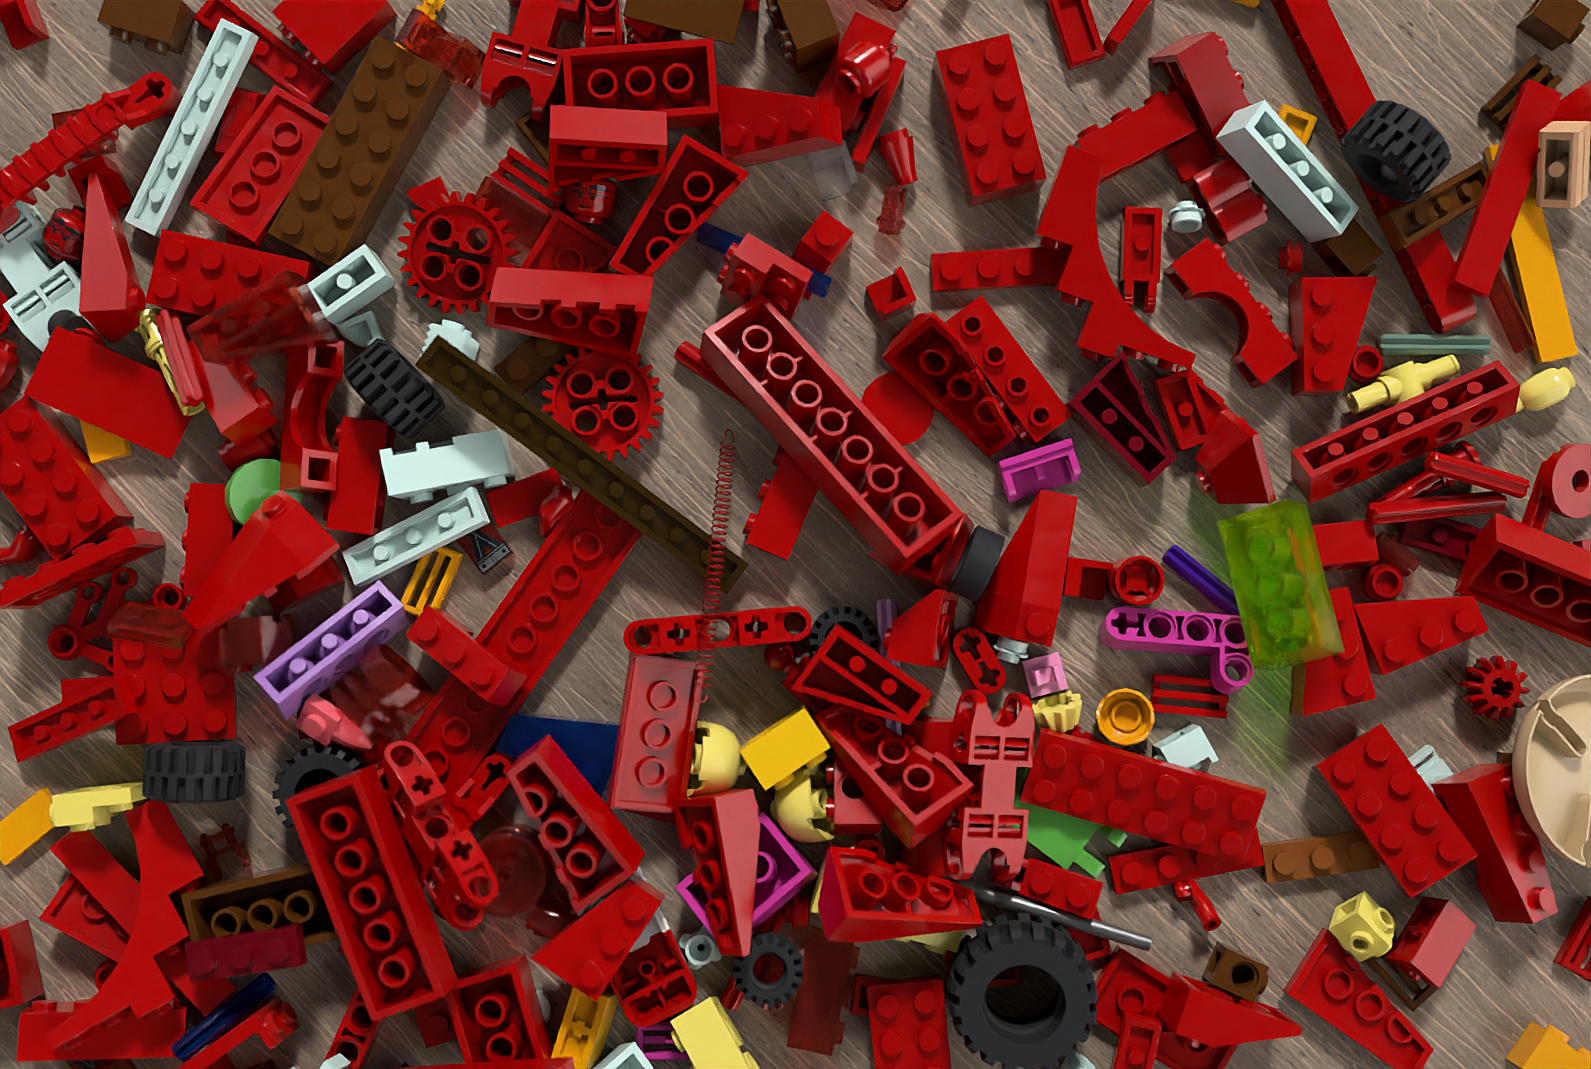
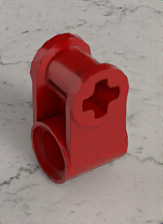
M585 0V46L625 45L621 0H612L605 7L596 6L594 4L595 0Z

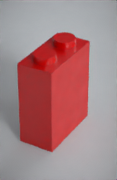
M283 0L272 11L281 22L277 29L292 45L299 41L307 49L303 56L318 71L325 67L333 76L397 16L387 0Z

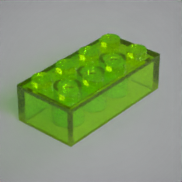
M1285 499L1218 521L1217 524L1253 670L1274 671L1344 652L1306 503Z

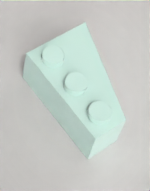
M501 429L455 436L451 438L452 440L430 445L428 441L416 443V448L395 453L392 452L391 448L379 450L389 496L410 500L411 505L433 501L432 494L447 491L448 497H451L472 485L484 483V488H493L507 484L506 478L516 475L506 432Z

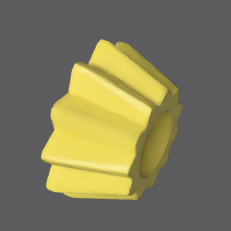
M1071 690L1062 693L1057 691L1042 695L1039 699L1031 700L1035 722L1039 727L1061 733L1074 729V726L1079 723L1082 700L1080 699V694H1072Z

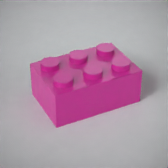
M765 812L758 816L760 833L751 933L819 875L789 836L781 829L780 825L774 822L772 816ZM691 873L675 888L714 937L705 912V906L708 902L706 892L701 883L695 884Z

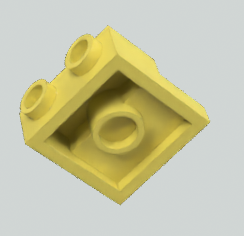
M143 781L84 787L52 795V803L49 809L51 823L55 827L70 825L71 832L92 830L96 828L95 826L111 824V817L124 814L126 810H131L133 807L147 802V798L142 796Z

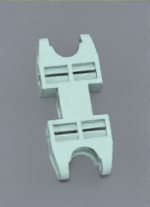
M19 200L14 204L20 211L18 220L0 234V274L3 272L18 294L2 305L20 331L37 348L44 352L56 325L63 328L70 318L82 316L79 313L81 270L65 261L56 267L41 247L44 243L42 231L47 224L35 206Z

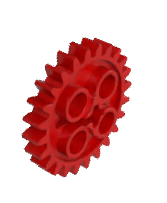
M452 191L449 201L445 194L438 193L437 205L431 200L425 199L423 201L425 213L416 209L411 211L417 220L416 223H403L404 227L410 231L409 237H398L400 242L407 245V250L398 252L397 256L408 259V263L400 268V272L412 273L413 276L406 282V285L420 286L416 294L417 298H425L430 295L429 307H437L442 301V312L451 313L454 305L457 314H466L468 305L472 312H480V301L486 306L489 304L497 267L519 268L517 264L510 262L511 256L521 254L520 250L510 248V243L515 241L518 235L506 234L505 230L510 227L512 222L511 220L498 221L502 209L495 207L488 211L490 200L482 198L476 204V194L467 193L463 201L460 192ZM445 220L450 223L452 228L451 235L447 240H443L439 235V226ZM483 229L487 234L488 242L480 250L475 246L474 236L478 230ZM431 242L444 247L459 248L464 252L487 256L490 258V263L485 264L476 260L463 259L456 255L430 250L428 244ZM436 257H439L444 265V270L439 277H436L431 271V263ZM471 266H475L480 274V279L475 286H471L466 279V273Z
M578 346V358L575 359L572 355L566 353L565 359L568 364L566 367L556 363L553 365L554 370L559 375L558 378L546 377L547 384L553 390L542 391V397L552 403L543 406L542 411L547 415H554L551 417L553 420L599 454H606V458L613 463L614 453L619 452L624 460H627V448L631 447L640 453L641 446L639 440L652 441V436L647 429H659L660 423L652 417L663 415L664 412L663 407L654 404L664 399L663 392L653 391L660 384L659 377L648 379L652 372V365L649 364L640 368L641 354H637L635 359L632 358L630 360L625 356L593 349L592 353L587 354L583 347ZM616 375H623L630 381L628 387L623 390L613 389L609 382ZM584 379L589 381L593 385L591 391L584 395L574 393L572 386L577 380ZM600 396H606L607 401L610 402L607 405V410H600L597 404ZM632 396L636 397L637 399L635 402L632 403L624 401L617 402L619 400H624ZM574 403L589 404L578 409H570V405ZM621 411H628L634 416L635 420L630 426L620 427L614 422L615 415ZM583 416H592L597 420V425L592 431L583 432L576 427L577 421Z

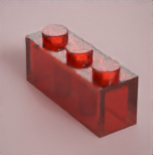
M809 925L802 961L803 977L801 985L798 986L795 994L787 1034V1047L832 1056L834 1044L841 1045L845 1022L839 1021L842 1006L849 1007L853 987L852 984L847 983L849 969L856 970L860 947L854 946L855 942L826 941L823 928Z

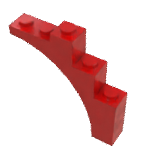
M1068 145L1062 153L1033 236L1041 238L1039 245L1048 249L1061 252L1063 246L1068 248L1053 291L1062 294L1060 301L1080 308L1083 302L1088 303L1073 346L1082 349L1081 357L1099 363L1102 362L1103 357L1114 359L1118 346H1121L1127 357L1142 361L1144 355L1158 359L1157 367L1174 373H1178L1180 367L1191 369L1196 354L1170 343L1145 325L1125 303L1110 278L1100 250L1096 224L1097 186L1105 157Z
M149 800L124 813L136 843L140 866V899L133 931L119 963L100 990L74 1016L45 1035L52 1049H57L64 1045L66 1051H69L90 1039L87 1032L103 1024L104 1028L108 1029L127 1018L128 1015L125 1010L130 1007L137 1019L148 1016L150 1022L173 1009L170 1002L178 997L156 957L163 954L164 958L168 959L185 949L184 941L191 938L189 929L171 897L178 893L181 899L182 894L201 888L202 886L199 881L205 879L206 875L166 802Z

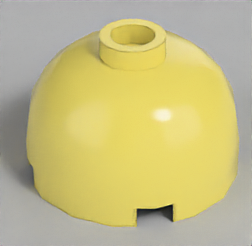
M697 721L689 775L690 789H687L688 797L730 790L735 785L738 775H744L747 762L739 752L741 748L739 740L733 732L720 724Z
M816 765L811 769L807 767L799 768L793 772L795 779L775 791L774 800L770 805L772 818L795 841L815 843L833 840L835 836L831 835L830 831L834 830V822H826V799H834L833 788H829L826 791L823 778H826V771L820 765Z

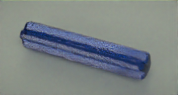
M266 972L260 974L175 1042L171 1047L172 1052L179 1061H188L276 990L277 985Z

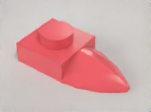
M313 693L305 701L295 727L326 747L333 741L339 745L354 749H372L373 745L365 731L348 714L316 693Z

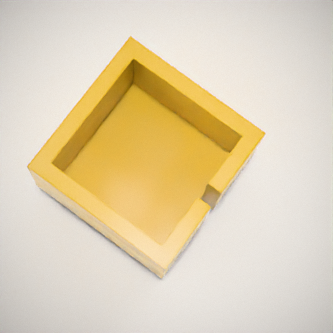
M803 704L742 744L739 752L764 790L773 786L778 791L795 779L793 772L803 765L811 769L828 757L826 750L830 748V744L815 723L807 707Z

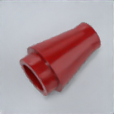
M907 128L878 137L881 145L878 147V150L894 177L897 187L918 181L913 136L909 137Z

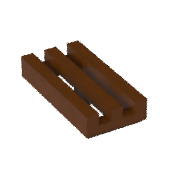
M1537 54L1531 57L1480 108L1503 133L1507 125L1503 118L1513 109L1518 93L1498 113L1493 107L1530 70L1536 74L1531 80L1538 83L1542 80L1546 84L1545 86L1554 89L1563 80L1559 75L1554 77L1550 73L1552 68L1548 64L1543 66L1539 62L1541 58Z
M1393 935L1392 941L1394 945L1397 938ZM1388 952L1381 956L1382 959L1416 995L1411 999L1373 956L1364 960L1412 1012L1439 989L1431 987L1426 983L1427 986L1422 990L1414 980L1386 958Z

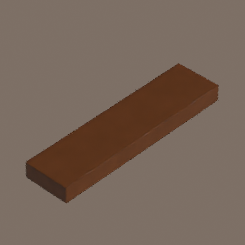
M1481 161L1424 192L1417 201H1409L1377 219L1395 253L1477 206L1488 177V173Z

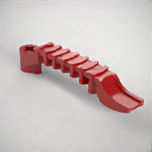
M158 72L148 73L127 89L112 93L104 92L100 100L92 105H85L81 113L75 117L69 116L65 124L56 130H49L47 132L48 136L40 142L30 144V149L21 156L15 155L12 158V163L4 169L0 168V234L10 228L20 216V211L14 205L21 200L34 206L38 202L33 189L38 187L45 192L51 188L47 181L49 177L53 174L61 178L66 175L64 166L71 161L79 166L83 162L81 154L89 148L95 153L99 152L101 147L98 142L106 136L113 142L117 140L118 135L115 130L124 124L129 129L134 130L138 126L161 117L168 118L174 116L183 99L182 93L165 75ZM162 92L164 95L159 98L157 95Z
M503 749L485 758L467 782L450 798L451 802L446 809L460 832L465 829H469L472 832L474 830L473 824L484 817L512 785L506 772L519 757L516 752ZM502 762L505 765L503 769L504 775L492 781L500 768L498 763ZM426 832L432 838H440L434 832ZM411 848L409 856L422 889H424L425 885L420 878L424 868ZM341 944L336 951L346 956Z

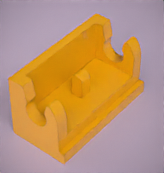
M573 987L551 1058L573 1057L574 1069H592L599 1063L618 1004V999L612 988L604 990L597 1002Z

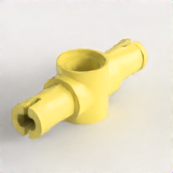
M1451 354L1424 364H1414L1413 361L1399 365L1381 372L1380 377L1375 380V383L1347 394V406L1353 414H1358L1382 404L1385 406H1395L1430 390L1431 385L1458 375L1460 373L1459 363L1454 355Z

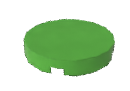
M253 459L241 464L234 471L235 473L232 475L231 480H228L225 487V505L231 518L237 524L243 527L250 515L261 507L265 499L280 491L281 462L274 459ZM284 491L301 505L303 504V493Z

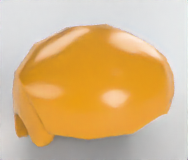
M1123 688L1111 691L1101 700L1096 710V720L1100 733L1109 742L1120 746H1132L1140 743L1149 735L1154 725L1155 715L1151 702L1141 692Z

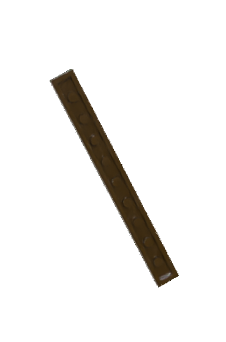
M438 334L415 363V367L708 580L706 574L709 572L706 568L709 566L707 561L710 560L708 554L711 553L708 548L712 546L709 543L712 538L708 533ZM716 540L711 541L713 545L721 544ZM711 547V551H721L725 554H710L711 558H722L724 561L716 562L711 560L709 564L722 565L724 568H708L710 572H721L723 575L709 574L707 577L710 579H721L722 582H709L720 586V590L728 594L749 564L726 547L723 549Z

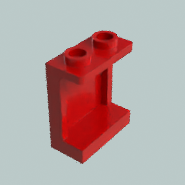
M277 996L177 1069H237L226 1054L228 1051L254 1033H258L266 1046L272 1050L299 1028L296 1022L297 1015L289 1003L283 1002Z

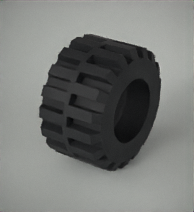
M1378 100L1373 103L1340 142L1342 146L1340 149L1345 157L1344 159L1363 182L1377 192L1402 202L1417 201L1451 160L1448 144L1431 122L1413 109L1390 100Z
M380 338L375 339L343 369L347 381L357 394L377 415L402 436L412 439L445 408L443 398L430 382L395 347Z
M222 741L159 742L144 748L142 796L153 801L169 803H210L236 799L244 795L246 748L237 743Z
M331 742L327 747L323 744H316L297 751L292 755V759L286 760L281 768L284 771L277 774L274 783L280 785L279 789L273 791V799L280 800V806L275 807L277 815L284 813L287 819L282 823L287 829L293 826L296 828L285 800L304 789L310 788L311 780L319 769L329 770L340 777L372 764H368L363 760L364 752L360 749L353 751L350 747L339 745L335 742ZM296 829L294 834L299 837V834Z

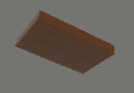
M627 0L623 16L706 39L713 38L714 41L734 46L745 0Z

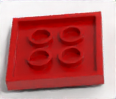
M234 625L218 626L202 636L193 627L112 631L114 678L128 676L138 713L115 723L116 746L238 737Z

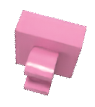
M1059 652L1020 661L1031 698L1068 689Z

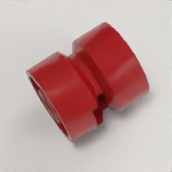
M1140 555L1121 558L1113 563L1112 571H1107V591L1113 599L1121 604H1149L1156 600L1163 591L1165 583L1164 573L1159 564L1149 557Z

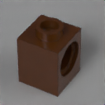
M1355 219L1350 221L1341 235L1328 238L1314 250L1337 277H1367L1377 268L1374 261L1384 253Z
M1217 941L1203 976L1211 984L1254 1003L1257 994L1261 995L1268 984L1269 974L1267 971L1269 967L1259 959ZM1238 965H1245V976L1241 980L1232 981L1231 974L1233 969Z

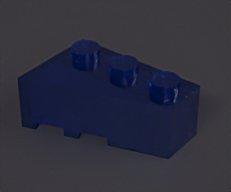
M517 712L511 715L496 750L517 759L523 752L549 734L601 797L607 791L611 781L619 722Z

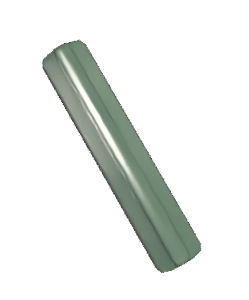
M1383 334L1377 338L1376 350L1380 355L1447 356L1452 354L1454 356H1484L1490 353L1491 339L1488 335Z

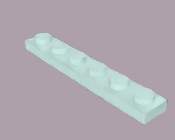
M223 18L220 19L124 221L158 238L161 237L162 229H168L259 39L258 36Z

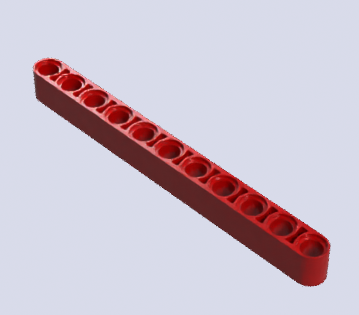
M1270 0L1340 143L1367 109L1376 102L1327 0ZM1356 175L1376 219L1407 203L1377 192ZM1439 229L1396 253L1388 241L1428 325L1435 333H1445L1476 317V305L1471 294L1448 284L1456 263Z

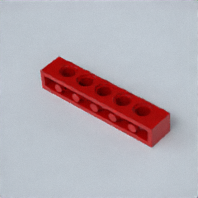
M1499 360L1494 361L1291 451V478L1307 501L1312 504L1516 414L1521 385Z

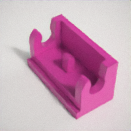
M1071 438L1001 460L995 464L1007 503L1037 494L1040 489L1049 490L1079 480L1078 475H1081V469Z

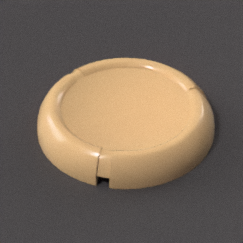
M1591 674L1565 679L1543 692L1533 702L1531 709L1522 719L1516 734L1512 753V778L1516 798L1521 812L1532 831L1547 848L1561 858L1591 868Z

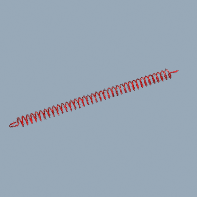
M727 429L726 432H725V438H724L723 441L726 440V433H727V431H730L731 434H732V437H733V438H732V443H733V442H734L733 432H732L730 429ZM721 441L720 445L722 447L719 449L721 452L719 455L720 461L734 463V459H722L721 455L732 457L736 454L733 452H722L721 449L735 450L736 447L732 445L723 446V441ZM720 465V467H718L717 469L719 473L717 474L718 480L716 481V484L718 486L715 488L717 493L714 495L716 498V500H714V504L716 506L713 507L715 513L712 514L714 518L712 520V524L714 525L711 527L712 531L713 527L723 529L728 527L724 524L715 525L713 522L714 520H718L721 522L729 521L727 518H715L714 514H729V512L727 511H716L715 507H720L724 509L730 508V506L726 504L717 505V500L722 502H730L731 500L729 498H717L716 495L718 493L727 496L731 495V492L718 491L717 488H732L731 485L718 484L719 480L723 482L733 481L730 478H719V474L732 476V472L719 471V468L721 467L725 469H734V466L732 465ZM713 531V533L710 534V537L712 539L709 541V543L712 546L708 548L711 553L708 554L710 560L707 561V564L709 566L706 568V570L709 573L706 574V578L708 580L705 581V585L707 587L704 588L706 594L703 596L705 601L702 603L705 607L702 609L704 615L701 616L703 622L700 623L701 627L703 628L699 631L702 635L699 637V640L701 642L698 644V647L700 648V650L697 651L699 657H697L696 659L697 662H699V664L695 666L698 669V671L695 672V675L698 678L694 679V682L697 684L694 687V697L696 701L699 703H704L707 700L708 693H706V699L704 701H699L695 696L696 687H710L711 685L697 683L696 680H711L712 678L698 676L697 673H712V670H702L699 669L697 666L702 664L712 666L713 664L709 662H700L698 659L702 657L708 659L714 658L711 655H701L699 651H715L712 648L700 647V644L703 643L710 645L715 644V642L713 641H703L701 640V637H716V635L714 634H704L701 631L704 629L711 631L717 630L714 627H704L702 623H718L715 620H705L703 619V616H719L716 613H705L704 609L706 608L712 610H718L719 608L716 606H706L704 603L707 601L712 603L720 602L717 599H707L705 598V596L708 594L712 596L721 595L717 592H707V588L721 589V587L717 585L709 586L707 582H722L721 579H710L707 576L709 574L717 576L723 575L721 572H710L708 568H724L722 565L709 564V561L711 560L716 562L724 561V559L722 558H711L710 554H725L721 551H711V547H716L720 549L725 548V545H713L711 543L712 540H716L719 542L726 541L725 538H713L712 534L715 533L718 535H726L727 533L725 531Z

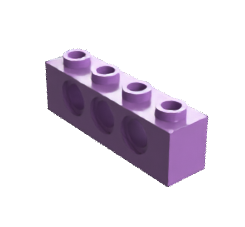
M380 580L256 674L254 679L261 692L286 720L303 708L305 701L313 693L317 695L322 693L406 627L409 622L404 606Z

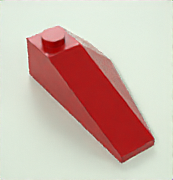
M1043 489L1039 490L1006 550L1000 556L985 590L978 599L973 628L1020 641L1052 647L1061 604L1078 500L1077 496Z
M280 490L275 495L265 499L261 507L250 515L181 616L202 636L242 613L246 603L262 594L268 598L277 593L276 585L293 575H296L298 579L308 575L336 552L340 546L299 502L283 490Z
M835 703L814 717L815 723L883 822L908 849L938 830L974 787L971 781L949 758L937 751L935 754H932L915 744L916 739L906 733L904 736H901L884 726L882 719L871 713Z
M753 788L731 789L706 795L674 799L672 802L679 840L683 851L690 849L697 867L696 870L691 872L695 884L701 883L706 892L708 902L705 906V912L720 954L742 957L750 955L760 833L759 808Z

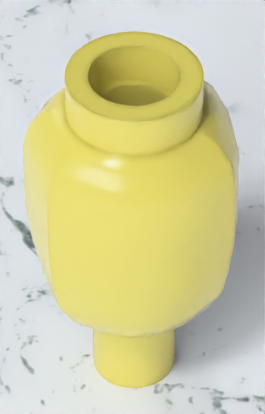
M1562 367L1559 370L1548 368L1527 379L1520 386L1516 413L1523 409L1540 411L1566 398L1570 389L1576 386L1571 372L1566 367Z

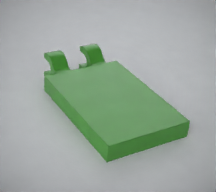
M1017 747V751H1025L1026 749L1024 747ZM1017 767L1014 807L1029 810L1027 841L1064 869L1068 870L1071 864L1075 862L1097 878L1105 868V865L1083 849L1090 838L1097 831L1117 847H1120L1128 835L1120 829L1020 802L1019 796L1028 767ZM1011 825V827L1019 828V825Z

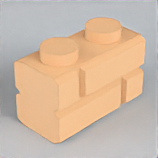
M1553 121L1539 131L1538 148L1541 151L1538 153L1536 206L1576 208L1581 201L1587 198L1591 122Z

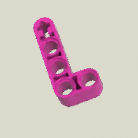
M1116 607L1108 613L1099 625V638L1103 644L1113 649L1210 656L1211 683L1220 693L1233 694L1248 684L1253 678L1254 631L1250 622L1244 617ZM1114 622H1118L1119 628L1125 630L1123 634H1119L1118 627L1112 626ZM1149 624L1160 626L1164 631V638L1153 636L1149 631ZM1187 627L1196 628L1201 634V641L1191 639L1187 634ZM1228 629L1235 632L1238 636L1239 644L1228 641L1225 637V630ZM1225 666L1236 669L1239 674V681H1233L1227 677Z

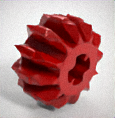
M1492 655L1489 660L1483 657L1477 658L1476 668L1466 667L1464 669L1470 679L1469 681H1461L1459 685L1462 688H1467L1469 692L1461 699L1465 703H1473L1471 711L1474 714L1482 715L1485 713V717L1491 720H1497L1499 715L1510 718L1513 716V707L1520 709L1525 707V704L1519 697L1520 694L1526 695L1531 692L1527 687H1521V682L1528 675L1524 672H1516L1518 663L1512 660L1504 662L1502 656ZM1493 681H1496L1498 685V689L1493 688V690L1496 692L1495 694H1492L1491 692V686H1496L1495 684H1493Z

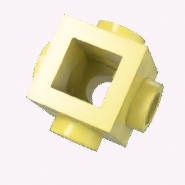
M1363 891L1335 907L1328 929L1334 934L1345 950L1350 951L1359 962H1362L1373 955L1380 957L1392 947L1396 923L1385 908L1380 907Z

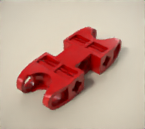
M508 0L509 5L518 7L519 10L511 36L492 32L482 67V106L494 109L499 98L503 99L510 89L522 87L529 90L530 97L533 98L531 119L539 122H544L547 119L544 113L545 106L547 104L550 108V105H555L564 82L562 50L554 48L562 20L581 24L585 10V0Z
M798 606L716 613L719 615L717 617L706 615L703 616L705 620L723 619L729 625L730 633L723 641H716L711 637L703 636L701 640L713 641L715 644L703 643L700 644V647L720 648L798 641L804 639L810 633L812 619L807 610ZM799 612L805 617L806 627L801 633L792 634L786 630L784 619L789 613ZM704 614L633 621L624 631V644L630 652L638 655L700 649L698 644L701 642L699 637L702 635L699 631L703 628L700 625L703 622L701 616ZM756 621L762 624V629L758 632L752 629V624ZM708 622L702 623L704 627H709L711 624ZM641 626L648 628L652 635L651 643L647 647L640 646L635 639V633ZM680 628L686 631V636L682 639L676 636V631ZM707 629L701 631L704 634H709Z
M968 689L962 693L958 700L952 722L949 760L965 764L964 775L971 781L974 787L962 801V804H959L944 822V861L947 872L955 880H968L974 872L975 865L979 864V860L985 851L987 853V860L991 862V870L996 879L1012 880L1021 869L1026 849L1029 810L1014 807L1016 768L1032 767L1035 739L1033 706L1029 697L1024 693H1009L1004 700L1003 708H999L998 715L994 720L991 716V709L987 706L986 695L983 691ZM1017 703L1019 704V714H1018V716H1017ZM959 742H966L967 746H959L958 744ZM1017 747L1026 748L1025 751H1017ZM952 820H960V823H952ZM1011 825H1019V828H1013ZM1005 858L1007 859L1006 870L1004 868Z
M408 741L393 742L385 749L382 758L384 767L377 771L380 780L387 777L389 791L384 790L402 838L403 840L407 839L422 864L424 870L420 878L447 922L453 928L460 931L472 930L480 924L484 916V907L492 903L498 892L496 876L470 830L465 829L460 832L442 802L447 792L421 751ZM396 751H403L410 756L411 764L404 767L397 766L391 754ZM426 832H434L440 838H432ZM478 881H482L488 886L489 895L486 897H481ZM462 903L471 906L476 914V918L470 921L460 919L455 911L456 906Z

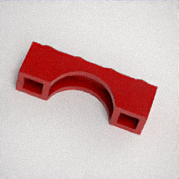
M1207 237L1174 261L1163 272L1185 301L1195 298H1208L1223 304L1230 310L1239 329L1238 345L1230 360L1251 388L1254 389L1266 383L1299 357L1294 351L1296 347L1292 339L1285 332H1279L1272 323L1273 316L1270 310L1262 302L1257 303L1250 294V286L1247 280L1240 273H1234L1227 264V255L1221 246L1215 242L1211 243Z
M307 335L288 342L279 490L312 495L336 491L338 453L328 443L325 419L330 396L343 375L344 341Z

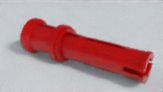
M1464 440L1457 442L1455 449L1446 454L1482 465L1475 449ZM1424 469L1370 503L1424 498L1427 494L1440 487L1442 489L1450 488L1455 482L1454 479L1430 473Z

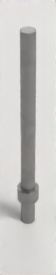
M938 876L973 889L975 898L1020 913H1029L1033 917L1038 918L1042 916L1050 919L1053 923L1147 952L1150 949L1151 936L1096 919L1090 920L1047 904L975 883V878L972 877L968 880H955L951 876Z

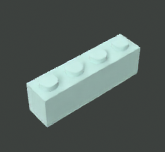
M1265 100L1235 111L1217 135V141L1309 243L1341 235L1358 211L1359 206Z

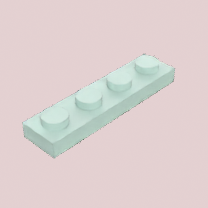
M468 487L342 551L354 585L363 587L490 523L477 489Z

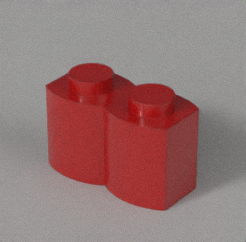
M1232 156L1192 176L1186 182L1188 190L1194 202L1197 203L1198 208L1205 210V220L1221 247L1268 221L1266 216L1268 207L1265 200L1260 194H1254L1248 184L1250 176Z

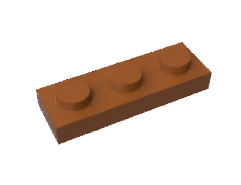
M1357 830L1261 843L1265 864L1261 868L1263 881L1267 884L1380 868L1379 860Z

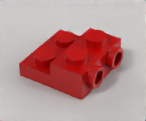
M747 233L739 245L733 242L723 258L725 265L719 273L716 282L722 285L720 294L725 296L733 305L740 307L760 293H763L786 319L791 321L798 311L813 272Z

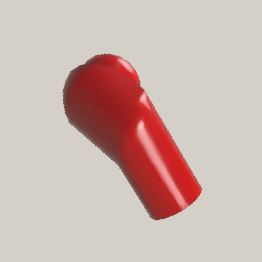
M27 523L20 526L19 532L16 534L11 546L0 548V567L27 563L34 558L41 542Z
M1186 879V881L1173 884L1172 891L1175 899L1180 903L1189 901L1204 930L1212 931L1221 925V919L1212 902L1195 880Z

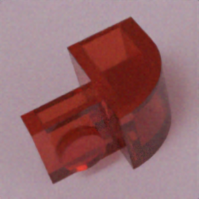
M412 8L395 42L408 52L442 69L452 83L473 89L482 72L486 54L466 37L446 31L423 11Z

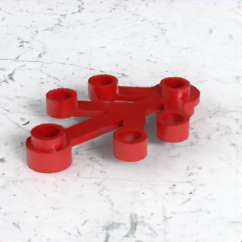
M130 567L116 568L112 572V584L96 622L84 626L91 604H96L102 600L104 589L97 582H83L77 587V599L67 623L56 626L50 632L47 640L48 648L57 659L69 661L82 656L104 665L109 672L113 673V651L109 652L89 641L101 636L112 640V631L129 630L124 627L160 611L163 613H177L184 609L188 597H183L184 589L179 584L164 583L154 590L151 599L118 612L127 590L132 589L138 583V574ZM124 571L129 574L130 578L126 585H123L120 581V575ZM89 586L93 587L95 591L92 599H88L85 594ZM172 591H175L178 595V601L175 605L170 604L168 596ZM68 635H71L74 640V644L70 649L65 645V638Z

